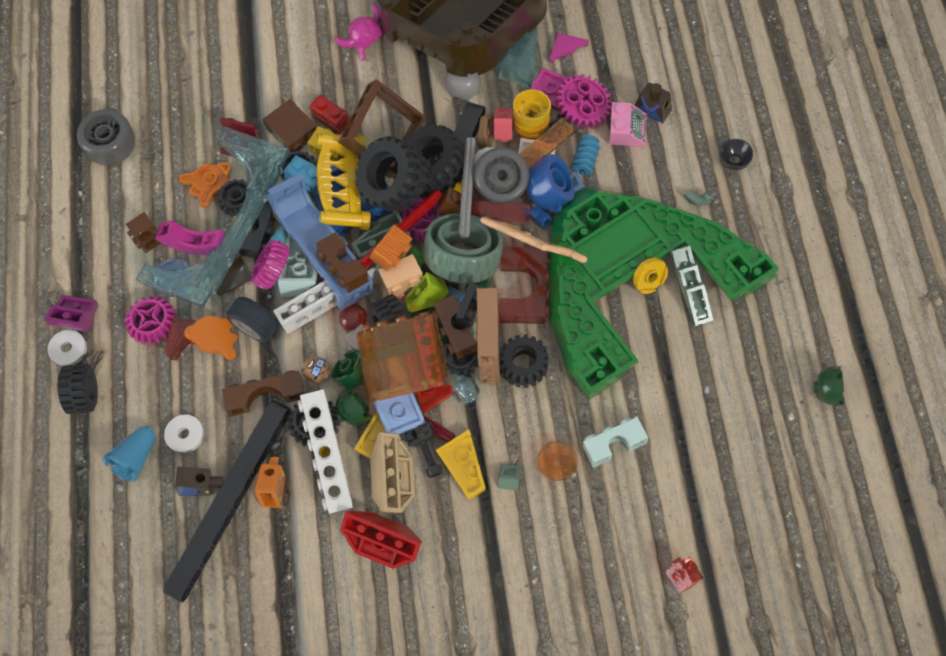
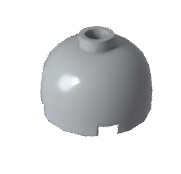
M447 73V92L451 97L454 98L455 96L460 98V100H468L475 97L481 87L478 73L467 74L468 77Z

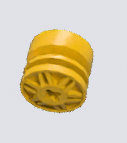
M525 90L515 97L513 101V128L516 133L526 138H537L545 133L549 127L551 102L548 96L538 90Z

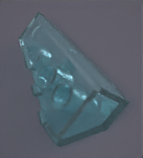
M537 26L530 33L527 32L507 51L508 55L497 66L499 79L531 88L537 74Z

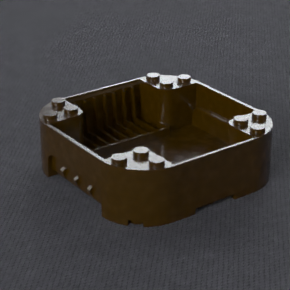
M377 0L383 32L390 41L394 43L400 39L444 63L447 73L460 77H468L467 74L475 73L481 75L492 70L508 55L507 51L527 32L530 33L543 20L547 12V0Z

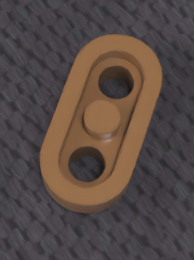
M484 115L479 120V131L476 141L482 149L491 147L493 143L494 119L491 115Z

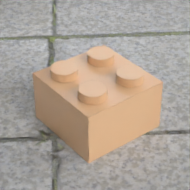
M413 254L401 259L395 268L391 266L388 271H385L383 268L378 269L381 283L387 296L393 294L400 301L405 299L410 291L421 282L423 277Z

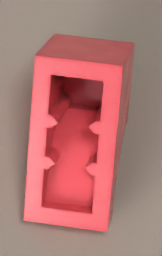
M495 108L494 140L500 142L512 140L513 108Z

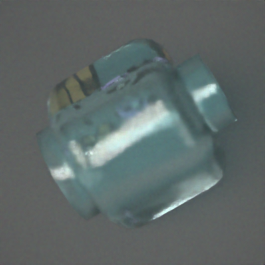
M464 374L454 379L456 383L452 385L451 389L459 403L467 405L478 399L480 389L472 376L466 377Z

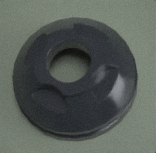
M730 139L721 146L719 158L726 168L742 170L751 163L753 150L744 140ZM731 156H737L740 159V161L738 163H732L729 160V158Z

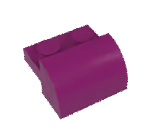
M61 295L58 303L50 307L44 320L51 326L87 332L93 326L92 318L99 305L96 300Z

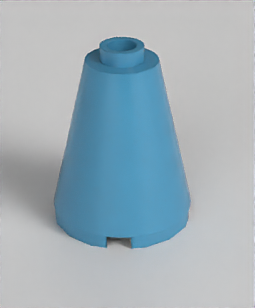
M148 426L139 427L103 457L104 465L107 467L110 464L113 467L111 471L120 478L129 482L133 479V482H136L156 439L155 432Z

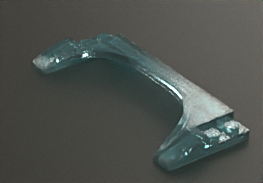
M223 127L216 143L229 152L244 169L247 179V193L244 203L221 245L216 251L212 250L207 259L184 270L166 271L145 263L136 278L138 282L171 298L175 296L203 308L211 294H216L266 203V196L269 195L268 190L277 183L283 170L281 167L289 154L287 148L227 127Z

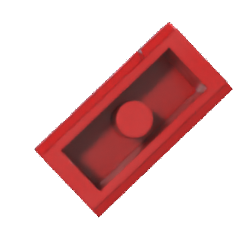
M321 94L309 106L313 118L338 134L344 131L349 121V115L346 110L340 108Z

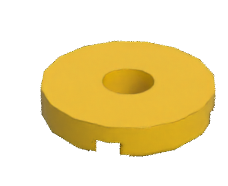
M655 257L642 262L633 276L634 287L644 294L656 291L655 288L661 287L667 278L668 268L660 258Z

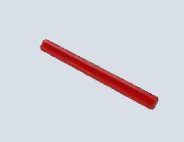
M435 190L397 227L404 232L408 231L443 198L442 193L439 190ZM375 247L359 261L365 269L374 262L369 257Z

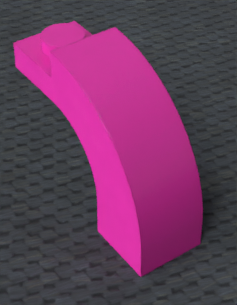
M167 221L159 224L156 240L181 252L213 255L214 250L221 249L225 232L220 229L197 232L184 228L174 221Z

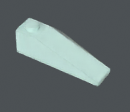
M288 234L285 245L289 247V257L282 274L279 276L278 285L281 297H297L316 284L318 272Z

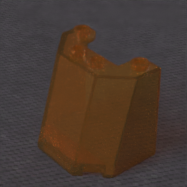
M429 312L417 314L418 317L411 319L403 316L395 318V323L388 324V321L376 323L377 327L373 328V325L362 327V331L356 333L368 403L451 383L434 314L430 315Z

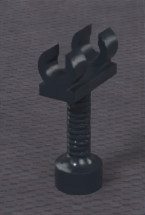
M426 422L421 425L424 436L418 438L414 430H409L405 432V438L409 447L421 446L428 468L425 470L428 478H433L442 474L443 471L441 465L435 463L427 441L437 437L434 432L432 423Z

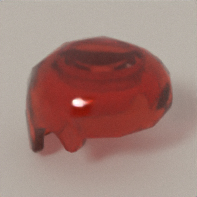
M353 304L340 311L339 323L344 330L350 332L353 329L355 330L360 324L365 327L368 314L361 305Z

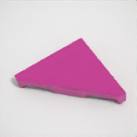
M558 33L549 62L553 63L554 60L562 56L565 57L583 46H588L589 40Z

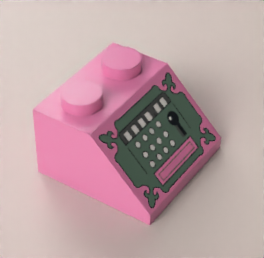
M612 102L609 145L645 146L647 114L631 103Z

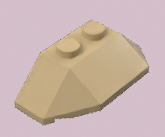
M380 432L370 457L372 498L382 512L402 513L415 497L413 457L400 440L401 438L398 434Z

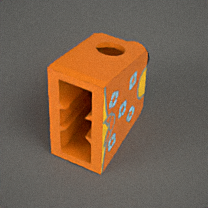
M271 457L269 464H262L260 467L255 494L261 507L281 508L285 474L281 466L282 460L278 457Z

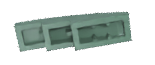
M690 245L670 250L679 284L694 326L713 321L705 285L701 282L698 266L694 262Z

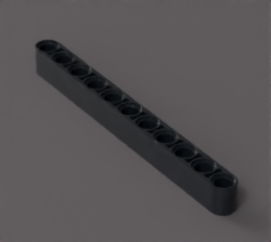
M271 400L165 584L163 589L165 595L181 603L189 596L260 470L261 465L290 416V407L275 400Z

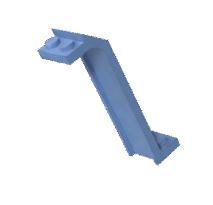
M301 173L290 177L278 185H274L268 190L269 195L266 197L277 219L336 295L337 306L341 311L373 293L372 278L369 274L366 284L348 293L345 288L339 286L335 275H331L328 272L324 261L321 262L317 258L315 253L317 251L316 243L335 233L331 225L320 223V211L309 198L305 178ZM346 246L347 256L342 258L341 262H351L356 259Z

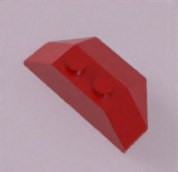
M346 511L340 528L341 533L345 536L356 554L392 569L416 561L422 543L410 527L373 512Z

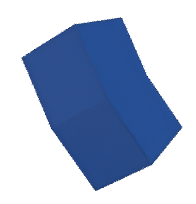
M534 206L528 212V218L543 230L552 223L550 215L537 206Z

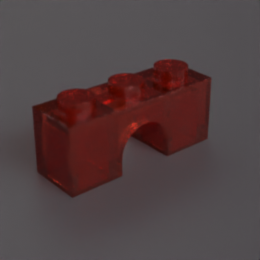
M472 201L471 215L481 218L487 217L502 222L529 223L530 205Z

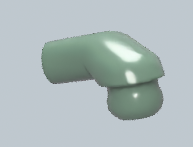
M688 190L684 197L694 205L701 206L710 204L713 195L710 192H705L703 195L697 196L691 190Z

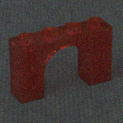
M503 247L501 272L527 273L536 280L537 288L530 296L525 298H499V323L545 324V317H549V306H545V300H549V288H546V283L550 281V271H546V265L550 264V254H546V251L536 247Z

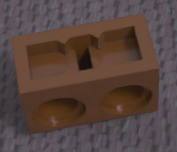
M145 212L126 223L129 229L127 234L138 249L142 248L145 253H148L161 244L156 240L158 230Z

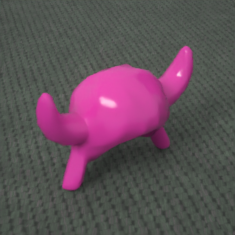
M375 3L371 4L374 10L373 17L360 16L349 25L348 34L350 38L344 40L337 36L334 37L337 44L343 48H353L356 46L362 61L366 59L364 50L384 34L383 28L380 26L379 9Z

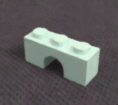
M638 417L634 419L627 418L620 423L621 425L616 427L609 426L603 430V433L599 435L592 434L585 438L582 447L593 468L611 460L612 453L609 449V444L614 441L624 443L629 452L647 444L648 436Z

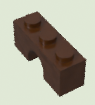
M336 232L316 243L317 251L315 253L317 258L321 262L324 261L328 272L331 275H335L341 288H345L350 293L368 282L367 271L357 258L351 262L340 261L347 256L345 243Z
M455 295L434 303L435 311L432 313L436 322H441L442 324L440 331L443 338H448L450 342L447 346L451 355L455 354L457 360L478 352V345L470 327L463 330L453 328L457 322L456 315L460 308Z

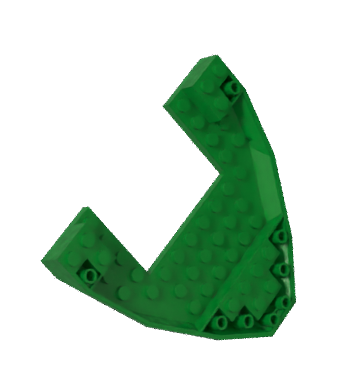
M586 187L575 194L570 202L563 205L560 212L555 213L549 243L567 247L585 255L587 262L581 263L571 257L550 251L547 252L549 317L566 370L590 400L619 381L622 373L638 364L639 360L594 302L633 278L638 266L649 258L663 259L671 253L670 250L683 245H690L693 256L731 301H734L741 295L744 298L774 279L779 268L766 253L753 247L750 243L742 240L715 221L639 195Z

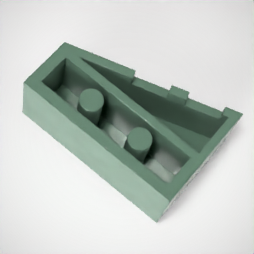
M397 211L392 212L385 219L379 220L377 226L372 230L366 231L352 243L358 261L384 238L393 225L397 226L403 221ZM406 231L405 233L411 237L409 231Z

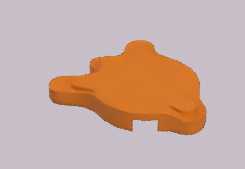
M216 163L217 165L203 164L192 173L181 174L179 181L183 185H192L189 189L190 195L198 197L201 207L206 208L210 205L211 200L218 195V191H221V186H224L229 181V175L232 171L229 163Z
M205 316L185 329L184 336L200 348V351L209 354H220L229 361L236 357L233 344L238 337L230 332V329L234 326L228 321L227 317Z

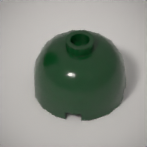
M352 349L343 355L345 358L342 361L338 360L331 373L333 380L344 388L349 386L356 388L365 384L370 372L368 359L357 349Z
M841 366L823 369L818 374L817 381H813L814 393H818L820 400L825 404L833 406L845 405Z
M349 386L336 399V416L340 422L345 421L349 425L359 426L372 419V414L368 416V406L358 392L353 394L351 391L353 387Z

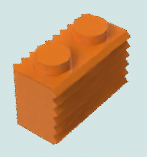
M393 225L372 251L369 258L376 262V264H379L385 271H388L391 266L395 268L401 261L399 256L402 253L406 255L412 247L409 243L413 238L396 225Z

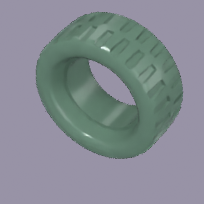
M460 213L438 217L429 224L425 233L423 246L424 261L434 274L448 281L456 283L484 281L495 274L499 267L503 249L501 233L482 224L480 221L481 217L471 215L469 237L461 238L459 236ZM448 243H466L478 249L464 250L453 247Z

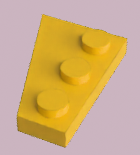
M469 429L436 450V453L468 501L486 490Z

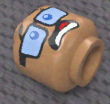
M316 355L311 356V358L307 357L301 369L303 376L315 383H320L323 379L327 380L331 372L328 369L329 362Z

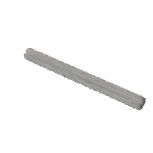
M473 137L465 139L459 236L461 238H468L470 234L476 145L475 138Z

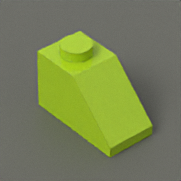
M426 272L421 278V282L410 291L404 300L408 311L415 312L434 307L433 304L443 300L449 291L443 279Z

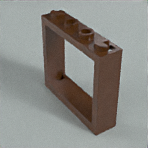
M377 79L367 84L338 143L359 158L362 157L361 153L363 150H367V148L355 141L354 138L375 96L411 122L403 140L407 136L412 135L414 130H420L426 119L425 115ZM395 161L386 172V177L389 179L397 176Z

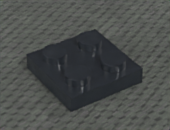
M471 282L456 315L459 330L468 327L472 328L474 325V314L477 311L478 286Z

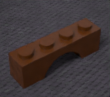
M295 370L287 371L278 376L269 375L262 380H249L241 385L232 384L222 389L225 409L230 417L250 412L254 400L265 393H276L282 396L287 403L300 400V395L305 394L302 376L299 371Z

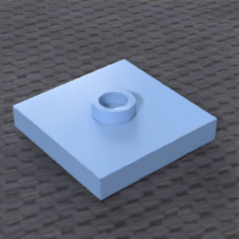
M410 387L374 401V406L386 433L400 435L426 423Z

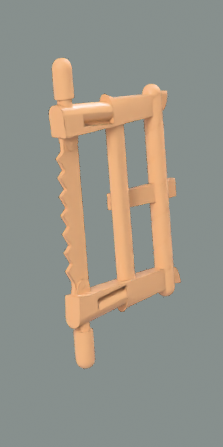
M482 217L480 219L482 224L538 249L571 257L581 263L587 262L585 255L567 247L551 244L531 235L530 232L520 230L519 226L510 224L500 218L493 220Z

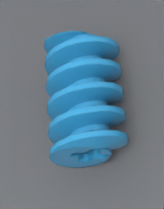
M582 135L580 137L571 164L574 172L584 176H591L593 174L592 169L595 167L594 163H596V157L599 155L598 151L601 149L597 137L592 135Z

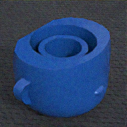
M544 155L529 168V183L526 193L537 207L558 213L562 210V206L570 202L574 197L569 169L565 162L557 155Z

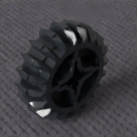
M328 401L335 433H338L337 427L341 426V422L336 416L337 408L333 406L332 401ZM294 404L296 411L290 410L289 412L292 417L287 419L290 423L288 429L291 431L290 435L295 437V441L297 443L301 442L302 446L305 447L308 444L307 440L310 439V435L305 434L303 422L299 425L304 412L301 413L299 406ZM310 411V416L314 419L318 418L321 414V411ZM318 427L315 430L317 438L325 436L326 431L325 429L322 430V427Z

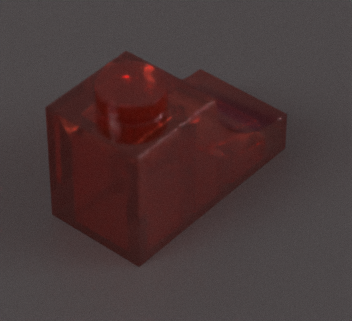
M173 318L165 351L170 360L178 361L181 352L186 347L195 344L184 336V331L188 326L196 323V320Z

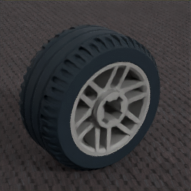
M238 297L226 313L228 321L234 327L259 342L269 341L279 326L278 320L270 311L246 297Z

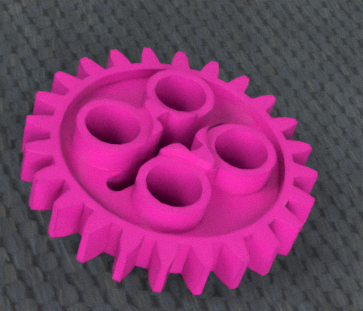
M575 74L573 78L569 76L567 80L564 79L559 85L555 94L557 96L555 102L558 103L556 108L562 109L559 114H565L564 120L570 119V125L575 122L577 128L582 124L584 129L587 125L592 129L594 125L598 127L600 123H604L609 116L612 108L610 106L612 100H609L611 94H606L608 88H602L603 83L597 84V78L592 81L591 75L585 78L584 74H582L579 78Z

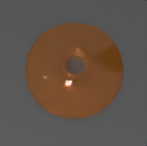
M559 441L546 444L540 450L537 458L540 472L546 478L553 481H562L572 476L578 463L574 449L570 445ZM559 460L561 465L555 466L554 461Z

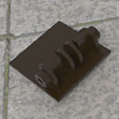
M238 250L232 251V253L226 256L223 255L222 258H217V260L204 266L218 296L251 281V275Z

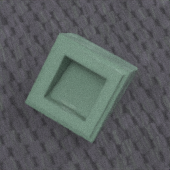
M501 464L498 488L518 490L521 466Z

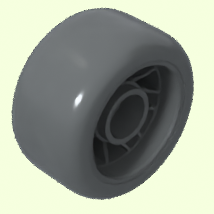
M100 109L90 113L81 121L77 130V140L81 149L91 161L100 165H114L125 160L133 151L135 133L123 114L111 109Z
M498 147L485 152L477 159L473 168L474 188L484 200L490 203L506 204L515 201L524 193L529 183V168L526 161L519 153L509 148ZM500 170L506 174L504 181H500L497 178V173Z

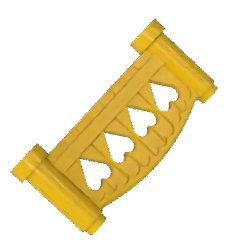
M317 134L316 143L322 147L316 173L318 193L324 211L320 212V223L359 227L360 230H369L370 212L361 211L359 187L356 186L355 181L357 179L355 170L358 169V156L338 143L341 135ZM357 134L354 140L366 147V136ZM330 151H335L344 158L335 162L331 161L330 157L332 155ZM330 166H336L345 173L333 177ZM336 181L344 186L345 189L333 192L331 190L333 187L331 182ZM332 197H337L347 204L334 208L332 206L334 202Z

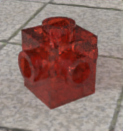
M680 557L670 563L671 568L665 572L679 594L690 589L704 578L698 570L696 563L690 557L683 560Z

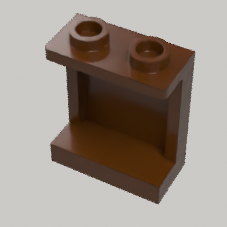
M291 99L262 119L266 129L270 133L273 132L288 148L289 153L301 150L317 129L316 124Z

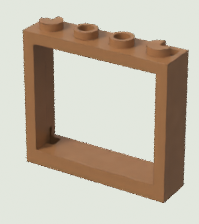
M477 288V341L481 384H490V386L500 383L497 288Z

